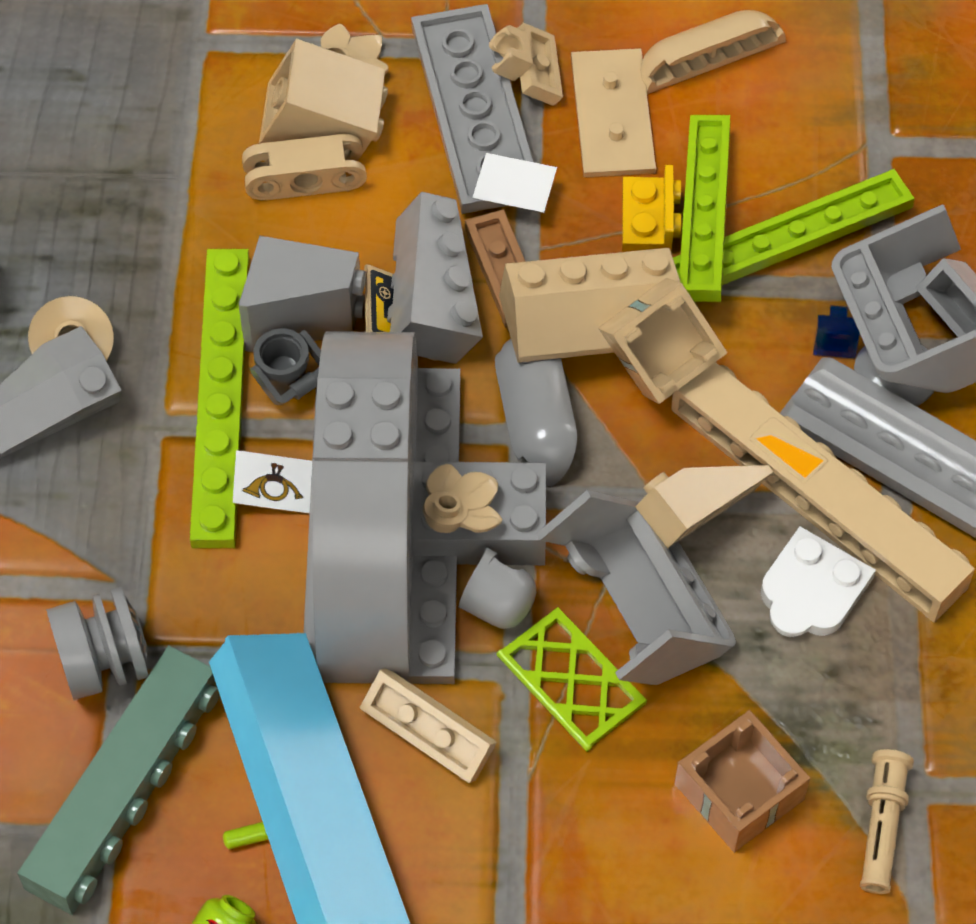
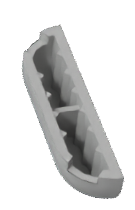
M510 339L495 356V369L511 445L518 460L524 456L528 463H546V485L552 487L568 471L577 445L576 423L561 358L518 363Z

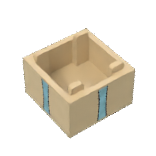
M668 278L662 280L598 328L642 394L658 404L728 353L683 284Z

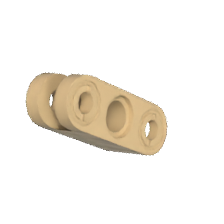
M338 134L252 145L242 154L243 169L247 173L245 176L246 192L253 199L273 200L356 189L362 186L367 179L365 166L356 161L363 153L362 142L354 135ZM345 172H348L349 174H352V175L349 176V177H346V173H345Z

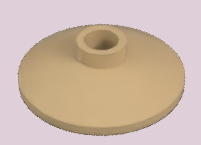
M75 296L56 298L43 305L36 312L30 323L28 343L31 354L42 344L82 326L107 361L114 342L111 322L98 305L87 299Z

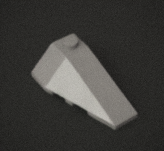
M82 326L42 344L0 384V459L120 402L122 390L104 355Z

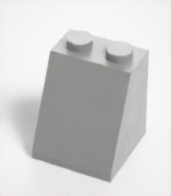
M259 236L239 302L245 351L253 352L256 341L264 333L273 329L285 328L294 330L297 333L305 330L314 341L323 340L326 331L353 332L357 318L363 319L365 316V294H363L366 271L360 270L359 253Z

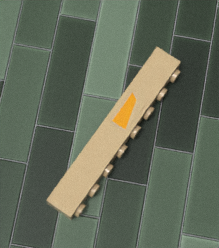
M715 362L673 393L671 410L740 466L769 465L774 472L762 483L848 554L876 570L875 575L932 622L935 623L968 589L975 568L970 565L964 554L958 550L950 549L942 543L926 524L916 522L908 516L892 497L882 495L869 485L866 478L858 470L849 469L835 458L828 446L821 442H815L801 430V427L794 419L781 415L769 405L767 399L761 393L755 390L751 391L737 380L735 374L728 367L718 365Z

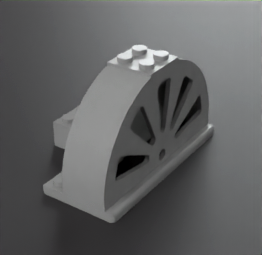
M326 331L323 337L315 397L303 633L307 635L323 683H373L381 669H388L411 684H455L457 564L478 565L482 553L487 547L498 553L497 560L504 565H545L546 542L540 541L536 533L546 525V463L459 462L460 369L418 368L415 332ZM451 464L461 476L469 472H482L494 477L498 482V491L489 506L501 516L502 523L490 531L475 533L462 527L451 533H440L428 526L423 514L424 502L429 496L426 488L429 475L437 467Z

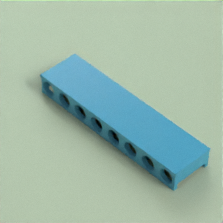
M306 633L228 635L225 638L224 644L209 661L297 924H410Z

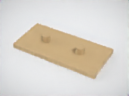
M641 48L571 52L584 177L656 173L647 91L640 72L643 60Z

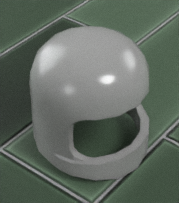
M486 547L479 564L465 587L458 607L500 629L514 628L526 618L534 604L537 593L536 583L533 577L524 569L516 570L497 560L498 553Z

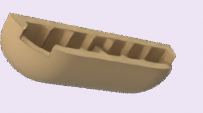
M741 10L667 37L654 44L642 60L640 72L642 80L646 85L647 94L786 42V35L779 24L767 14L756 10Z

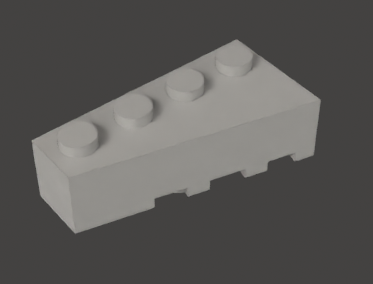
M421 192L396 219L393 260L396 261V269L392 275L391 288L394 289L393 304L388 308L387 321L391 323L390 332L416 333L417 356L456 364L483 338L457 200Z

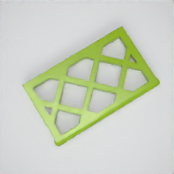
M559 607L506 647L500 649L496 654L585 751H589L592 746L647 704V699L629 681L618 679L615 673L618 669ZM557 622L571 636V643L544 641L545 631ZM521 649L537 650L535 671L524 670L512 656ZM543 651L570 653L569 673L542 671ZM576 653L588 654L602 669V676L575 674ZM541 681L568 683L566 704L554 703L540 688ZM574 684L600 685V707L574 705ZM608 686L619 687L632 701L623 708L606 707ZM572 714L599 716L598 728L588 736H585L571 721Z

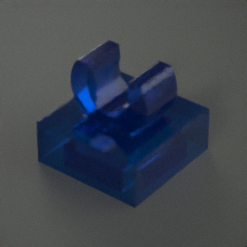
M830 305V316L818 315L813 342V355L855 358L860 332L854 319L847 317L846 306Z

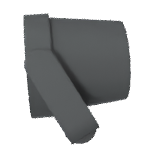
M285 328L273 329L264 333L255 343L253 349L255 365L250 368V372L275 405H283L293 397L299 400L317 387L319 368L312 373L310 371L306 373V368L309 362V353L319 365L321 350L305 330L297 333L294 330Z

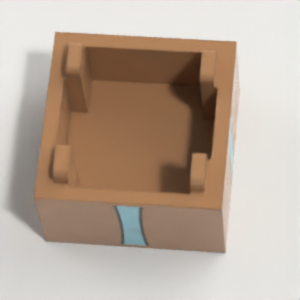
M749 710L678 762L675 785L735 853L804 801L811 778Z

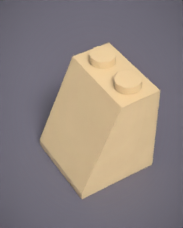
M295 39L268 82L259 144L350 134L361 140L364 152L371 141L376 142L379 139L383 129L384 120L379 118L388 92V88L383 86L385 69Z

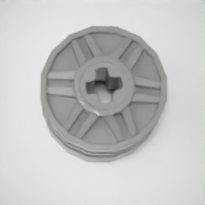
M122 587L110 590L116 610L105 613L100 594L93 595L94 617L85 619L75 601L46 609L74 701L103 692L101 671L109 668L119 686L127 684L122 664L132 662L138 681L148 677V649L136 609L132 607L125 597Z

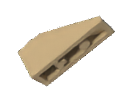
M769 465L683 468L670 477L663 472L644 486L643 489L647 495L635 507L668 549L754 492L774 471Z

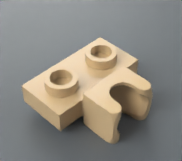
M523 23L518 28L511 25L506 26L495 34L489 42V47L499 53L503 60L492 66L494 73L512 81L520 77L522 94L554 106L563 98L554 35L526 23Z

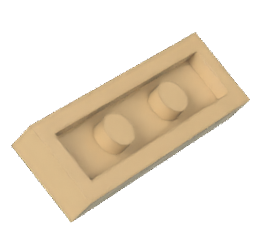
M381 669L378 672L360 706L361 710L468 783L477 780L497 744V741L388 669Z

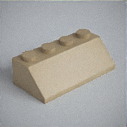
M670 248L505 264L499 297L517 362L614 353L598 328L665 278L680 282Z

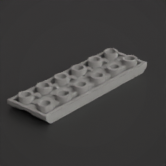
M830 357L821 358L780 414L794 419L805 434L815 442H821L828 446L835 456L976 538V440Z

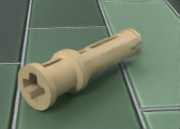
M890 749L878 750L872 754V764L875 765L873 787L867 790L866 796L872 811L860 887L864 891L875 894H886L891 890L890 881L900 811H903L908 805L909 796L905 792L907 773L913 768L914 760L910 755Z

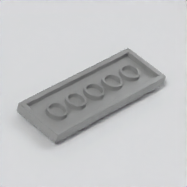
M488 4L411 17L412 31L461 213L465 214L509 206L472 198L486 153L533 162L510 79L500 76L492 70V66L495 63L501 62L503 57L489 47V42L495 36L496 31Z

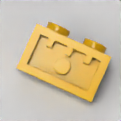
M665 165L664 178L623 177L622 252L670 248V251H672L673 238L681 237V213H674V204H680L681 180H673V165Z

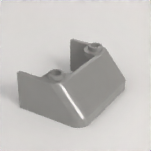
M943 204L842 249L835 255L832 261V271L878 375L889 382L950 393L976 382V330L924 352L903 306L904 303L921 295L915 287L927 276L923 266L961 250Z
M586 490L536 534L540 541L564 545L569 552L568 560L577 572L601 578L638 642L629 651L630 661L615 672L618 679L659 685L721 657L735 646L736 640L732 630L679 541L667 549L635 506L639 502Z

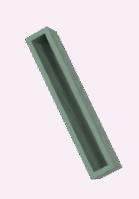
M168 645L17 872L24 890L70 915H73L80 903L86 904L90 900L97 887L98 880L96 878L105 864H112L118 857L123 845L122 838L130 825L136 826L143 818L148 807L147 799L155 787L160 788L167 781L173 766L171 762L180 749H187L196 734V724L204 712H211L215 707L220 694L209 665Z

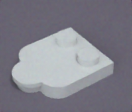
M799 526L764 576L761 597L765 605L770 609L769 617L771 624L780 634L787 637H796L808 631L815 635L826 636L835 633L841 627L873 580L876 570Z

